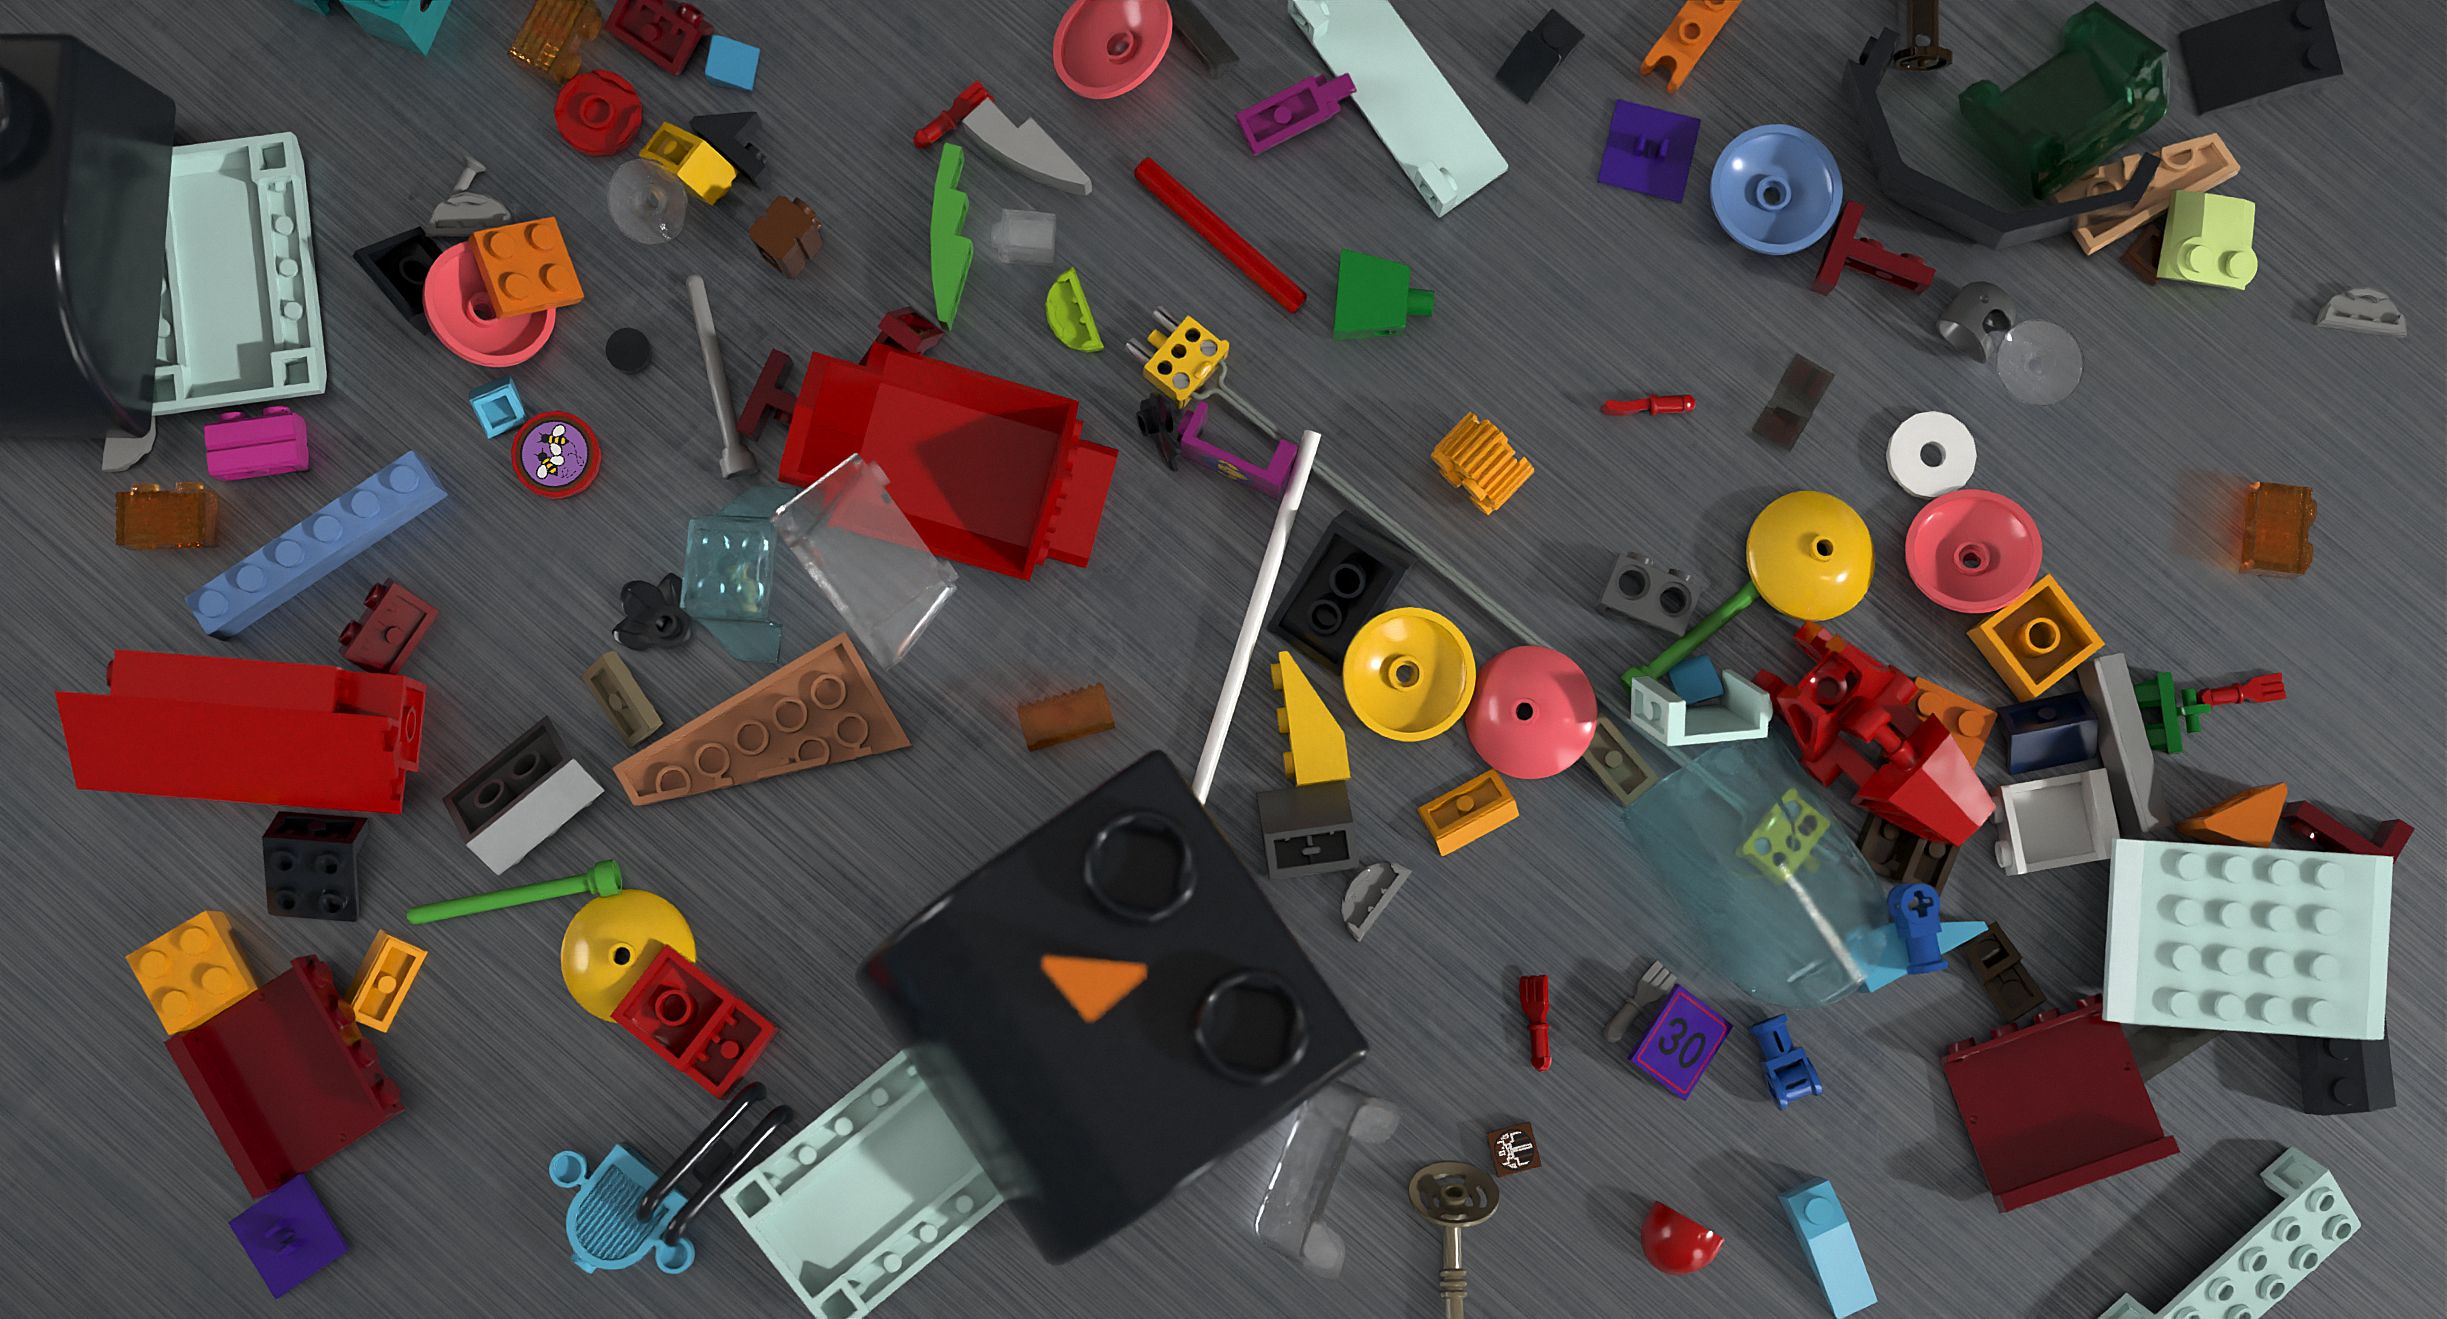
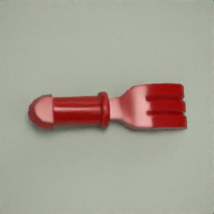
M979 80L975 81L954 99L953 105L948 111L942 110L940 116L923 129H918L913 136L914 146L918 149L931 147L932 143L950 129H955L957 127L956 122L966 118L987 97L992 102L995 101L994 97L989 94L986 88H983Z
M1650 394L1648 398L1634 401L1608 400L1600 409L1603 414L1611 416L1633 415L1648 410L1650 416H1655L1656 413L1691 412L1696 406V401L1692 395L1655 396Z
M2282 672L2248 679L2243 686L2239 683H2233L2231 686L2201 689L2196 693L2197 705L2211 704L2212 708L2213 706L2231 703L2241 704L2244 699L2251 703L2286 699Z
M1546 974L1539 975L1538 977L1536 975H1531L1530 977L1522 976L1520 978L1519 992L1522 1010L1529 1016L1531 1023L1527 1025V1029L1530 1030L1532 1058L1530 1059L1537 1071L1544 1072L1549 1069L1552 1062L1547 1030L1549 1024L1546 1023V1015L1549 1010L1548 977Z

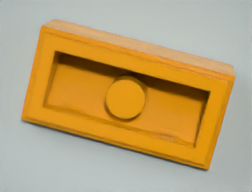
M1495 768L1417 808V812L1441 856L1461 848L1519 816L1515 799Z
M380 929L343 998L353 1008L356 1021L386 1033L428 952L388 931Z

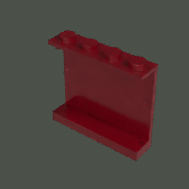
M316 954L294 958L290 961L293 967L198 1028L177 1033L164 1042L253 1200L271 1194L298 1174L306 1173L405 1110L399 1099L401 1094L398 1086L391 1078L386 1077L377 1061L378 1053L375 1046L370 1040L363 1037L355 1023L356 1016L353 1008L345 999L340 997L332 983L333 975L330 968L325 962H320Z
M2101 993L2076 1001L2077 1011L2061 1015L2058 1007L2035 1015L2033 1019L2036 1025L2022 1030L2018 1029L2016 1022L1990 1031L1993 1040L1976 1045L1974 1038L1971 1037L1948 1045L1950 1054L1939 1059L1999 1213H2007L2180 1153L2174 1135L2166 1137L2164 1135L2120 1023L2102 1019L2103 997Z

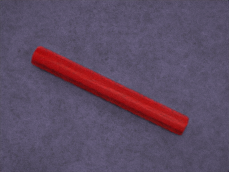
M1146 157L1138 164L1134 170V176L1139 182L1287 311L1295 313L1303 306L1307 299V294L1153 159Z

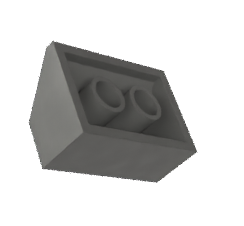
M546 715L446 795L442 801L465 845L499 876L509 867L518 864L525 854L545 838L554 835L561 825L581 809L590 806L595 798L605 790L591 767L554 721Z

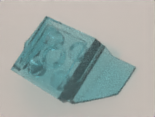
M754 486L714 515L706 514L689 520L680 608L695 620H699L735 660L779 664L783 624L769 620L768 613L778 527L794 528L798 493L796 488Z

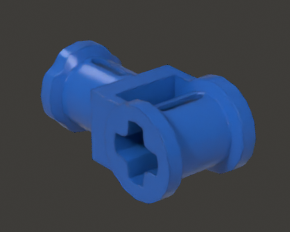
M1901 883L1893 887L1888 893L1886 908L1889 915L1895 921L1898 938L1905 939L1910 965L1906 967L1907 974H1923L1947 968L1948 962L1941 957L1936 934L1942 932L1938 916L1940 898L1937 892L1926 884ZM1914 897H1917L1918 905L1909 910L1908 902L1913 901Z
M1786 1013L1770 1017L1748 1027L1750 1034L1757 1036L1766 1058L1759 1062L1764 1071V1079L1768 1091L1780 1111L1787 1109L1789 1102L1811 1093L1815 1097L1823 1093L1817 1072L1806 1056L1803 1047H1795L1785 1025L1788 1021ZM1800 1080V1082L1795 1083V1084H1793V1085H1790V1086L1786 1087L1787 1085L1792 1084V1083L1797 1082V1081Z

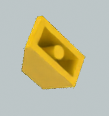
M666 121L663 122L638 154L643 160L689 194L711 206L718 199L726 195L731 187L732 180L739 173L705 140Z

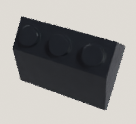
M2386 1014L2384 1040L2296 1035L2305 1114L2328 1116L2366 1113L2396 1107Z

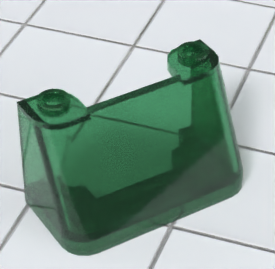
M2096 1L2079 13L2072 15L2066 22L2063 34L2064 50L2000 93L1998 85L1986 79L1971 84L1958 95L1962 116L2018 184L2037 200H2045L2053 196L2153 127L2165 115L2170 104L2168 51Z

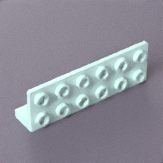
M1288 0V13L1334 76L1337 78L1347 72L1349 73L1357 92L1350 95V98L1438 218L1507 171L1508 163L1388 0Z
M2292 1145L2260 1174L2266 1186L2285 1198L2282 1203L2156 1315L2126 1293L2098 1319H2259L2304 1277L2314 1271L2341 1244L2350 1239L2361 1227V1223L2330 1171Z

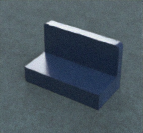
M2083 691L1996 708V713H1998L1996 722L2008 742L2007 768L2012 775L2090 760L2096 757L2099 718Z

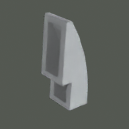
M987 97L962 120L965 133L985 152L1008 168L1033 181L1061 191L1087 196L1092 191L1091 179L1031 117L1017 128Z

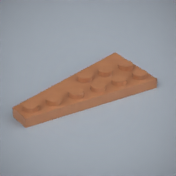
M843 631L612 767L633 805L640 807L910 748L913 745L849 636Z

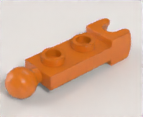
M1688 0L1640 66L1641 74L1649 75L1659 65L1668 67L1671 70L1672 77L1666 90L1670 94L1676 93L1742 0Z

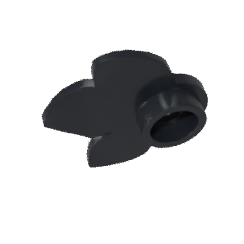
M1154 391L1150 393L1148 399L1141 401L1140 411L1136 413L1137 423L1142 434L1145 437L1150 436L1155 442L1158 453L1166 467L1173 472H1177L1178 468L1175 459L1182 454V451L1168 434L1173 431L1171 404L1164 396Z
M672 572L661 580L658 587L641 580L624 584L620 600L627 617L612 630L615 640L621 645L636 651H643L654 645L662 649H674L685 644L691 634V620L685 612L690 597L687 585ZM672 619L673 625L671 629L663 632L665 623Z

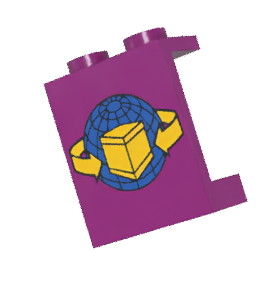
M1200 400L1195 411L1188 408L1177 429V433H1179L1177 441L1181 442V456L1269 498L1277 500L1294 464L1298 446L1281 439L1267 470H1264L1200 440L1199 438L1208 421V403Z

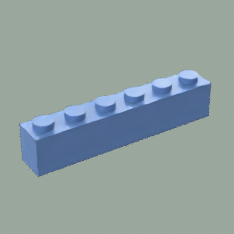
M411 450L183 599L207 636L225 642L449 494L426 459Z

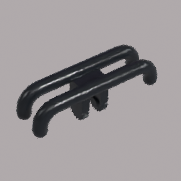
M755 1081L744 1087L651 1186L637 1205L636 1219L640 1223H649L653 1219L658 1206L691 1170L696 1179L703 1184L666 1226L662 1237L663 1243L666 1246L676 1247L691 1223L783 1124H789L793 1120L794 1112L792 1108L787 1105H779L765 1116L735 1150L721 1138L754 1102L761 1101L766 1097L767 1089L761 1082Z

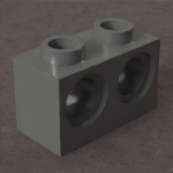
M1628 552L1627 556L1619 554L1613 561L1595 608L1673 641L1681 639L1685 634L1703 587L1693 584L1694 577L1683 571L1669 569L1668 573L1652 567L1653 560L1635 552ZM1632 575L1638 580L1640 592L1637 596H1628L1621 591L1619 587L1620 576ZM1662 592H1673L1679 597L1681 608L1678 613H1669L1663 609L1660 603Z

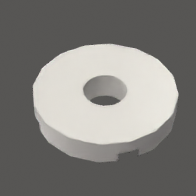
M1936 411L1917 413L1902 422L1890 437L1886 452L1888 470L1894 481L1897 480L1899 485L1904 488L1903 490L1911 496L1927 500L1936 499L1963 487L1974 472L1977 458L1974 439L1966 426L1953 416ZM1931 444L1940 450L1942 461L1939 466L1930 467L1923 463L1920 457L1923 445Z

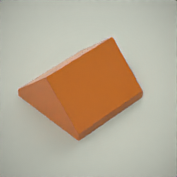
M2285 782L2253 786L2174 824L2178 832L2214 845L2269 849L2288 788Z
M1043 957V968L1087 1021H1095L1147 976V967L1143 965Z

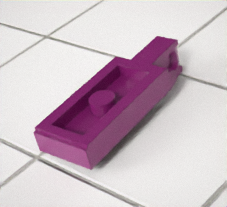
M1348 72L1329 82L1324 74L1315 78L1312 75L1237 113L1235 117L1253 155L1256 156L1332 118L1333 114L1341 111L1338 101L1357 92Z

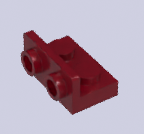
M617 0L604 29L673 75H679L683 73L700 38L710 35L714 26L703 19L705 15L701 10L685 2L680 4L675 0Z
M387 578L383 585L377 582L367 594L363 602L367 609L358 622L352 619L341 632L338 642L342 645L338 652L345 659L368 673L397 675L440 611L392 579Z

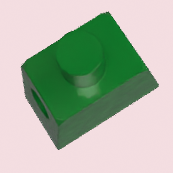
M1341 249L1332 340L1343 341L1401 336L1405 330L1407 315L1432 317L1434 290L1409 288L1410 267L1405 264L1348 249Z

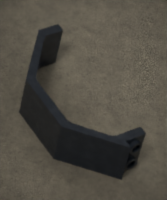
M1884 27L1878 39L1870 36L1859 57V63L1847 59L1842 81L1883 196L1993 250L2128 217L2143 197L2162 161L2161 158L2145 152L2131 171L2123 188L2117 191L2013 214L2003 213L1908 167L1902 161L1876 95V89L1894 57L1901 34Z

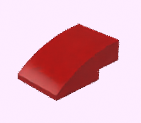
M669 944L663 947L610 1015L612 1019L679 1072L686 1073L718 1100H727L782 1029L744 998Z

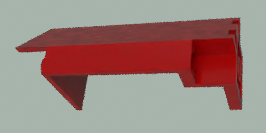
M873 341L866 366L815 351L812 352L795 405L778 471V481L829 495L822 523L1030 581L1035 565L1043 567L1046 557L1086 569L1116 464L1118 449L1079 438L1083 421L1076 419L1079 401L920 354H912L909 351Z
M115 649L114 660L109 662L106 671V682L108 687H110V695L54 691L77 789L357 813L364 811L402 814L406 772L418 773L427 684L404 675L354 672L337 666Z

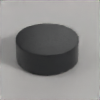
M622 328L609 337L606 344V356L618 371L625 374H635L644 370L650 363L652 346L646 336L639 330Z

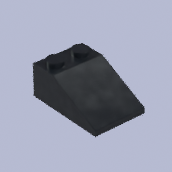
M2278 0L2181 31L2178 34L2199 116L2324 90L2344 74L2324 0Z
M1345 509L1329 524L1266 628L1340 677L1343 672L1345 654L1353 637L1364 624L1385 611L1419 557Z

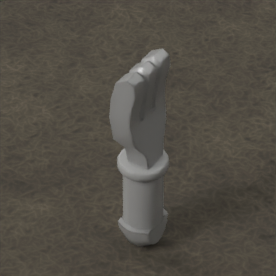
M1658 959L1647 969L1635 985L1634 998H1627L1626 1004L1610 1023L1607 1022L1603 1034L1606 1041L1617 1042L1624 1037V1033L1638 1016L1645 1013L1643 1007L1647 1003L1657 1001L1677 979V976L1670 972L1666 966H1663Z

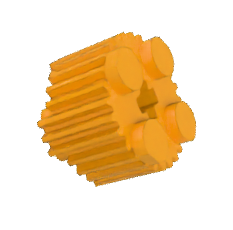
M1471 411L1434 447V452L1430 455L1440 467L1438 472L1456 489L1462 484L1471 494L1469 497L1470 501L1487 516L1493 510L1497 511L1535 472L1532 464L1524 456L1519 461L1513 457L1515 451L1507 443L1509 439L1488 419H1484L1479 423L1477 416Z

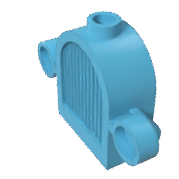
M626 1141L618 1143L594 1173L589 1170V1162L585 1155L579 1151H563L552 1159L549 1173L553 1182L564 1188L577 1185L581 1188L572 1200L566 1217L568 1240L575 1251L570 1258L581 1269L592 1274L596 1268L607 1270L625 1268L642 1260L655 1248L657 1265L664 1272L678 1274L691 1266L695 1258V1249L691 1241L682 1236L680 1243L676 1247H668L663 1243L662 1237L668 1223L692 1195L678 1184L658 1206L653 1219L649 1223H640L636 1219V1207L645 1193L664 1172Z

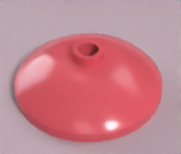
M1076 0L1063 16L1054 37L1053 62L1059 78L1073 92L1090 99L1116 97L1138 86L1156 69L1168 48L1172 33V15L1167 1Z
M469 241L459 243L444 251L432 264L424 280L422 303L431 329L449 350L469 362L487 367L516 365L535 355L551 335L555 323L556 308L498 320ZM475 310L484 312L487 320L477 317Z
M1958 490L1934 499L1916 515L1907 533L1905 559L1912 580L1929 599L1945 608L1958 612L1986 613L2004 608L2013 603L2032 586L2041 566L2042 541L2039 530L2031 516L2013 500L1987 490ZM1974 560L1979 566L1968 568L1964 565V562Z
M1541 646L1511 648L1497 654L1485 663L1476 674L1474 692L1464 712L1465 726L1469 739L1482 759L1496 770L1521 779L1550 777L1572 766L1590 745L1598 718L1596 695L1585 672L1566 655ZM1524 703L1530 704L1533 708V715L1528 720H1522L1518 714L1519 707Z

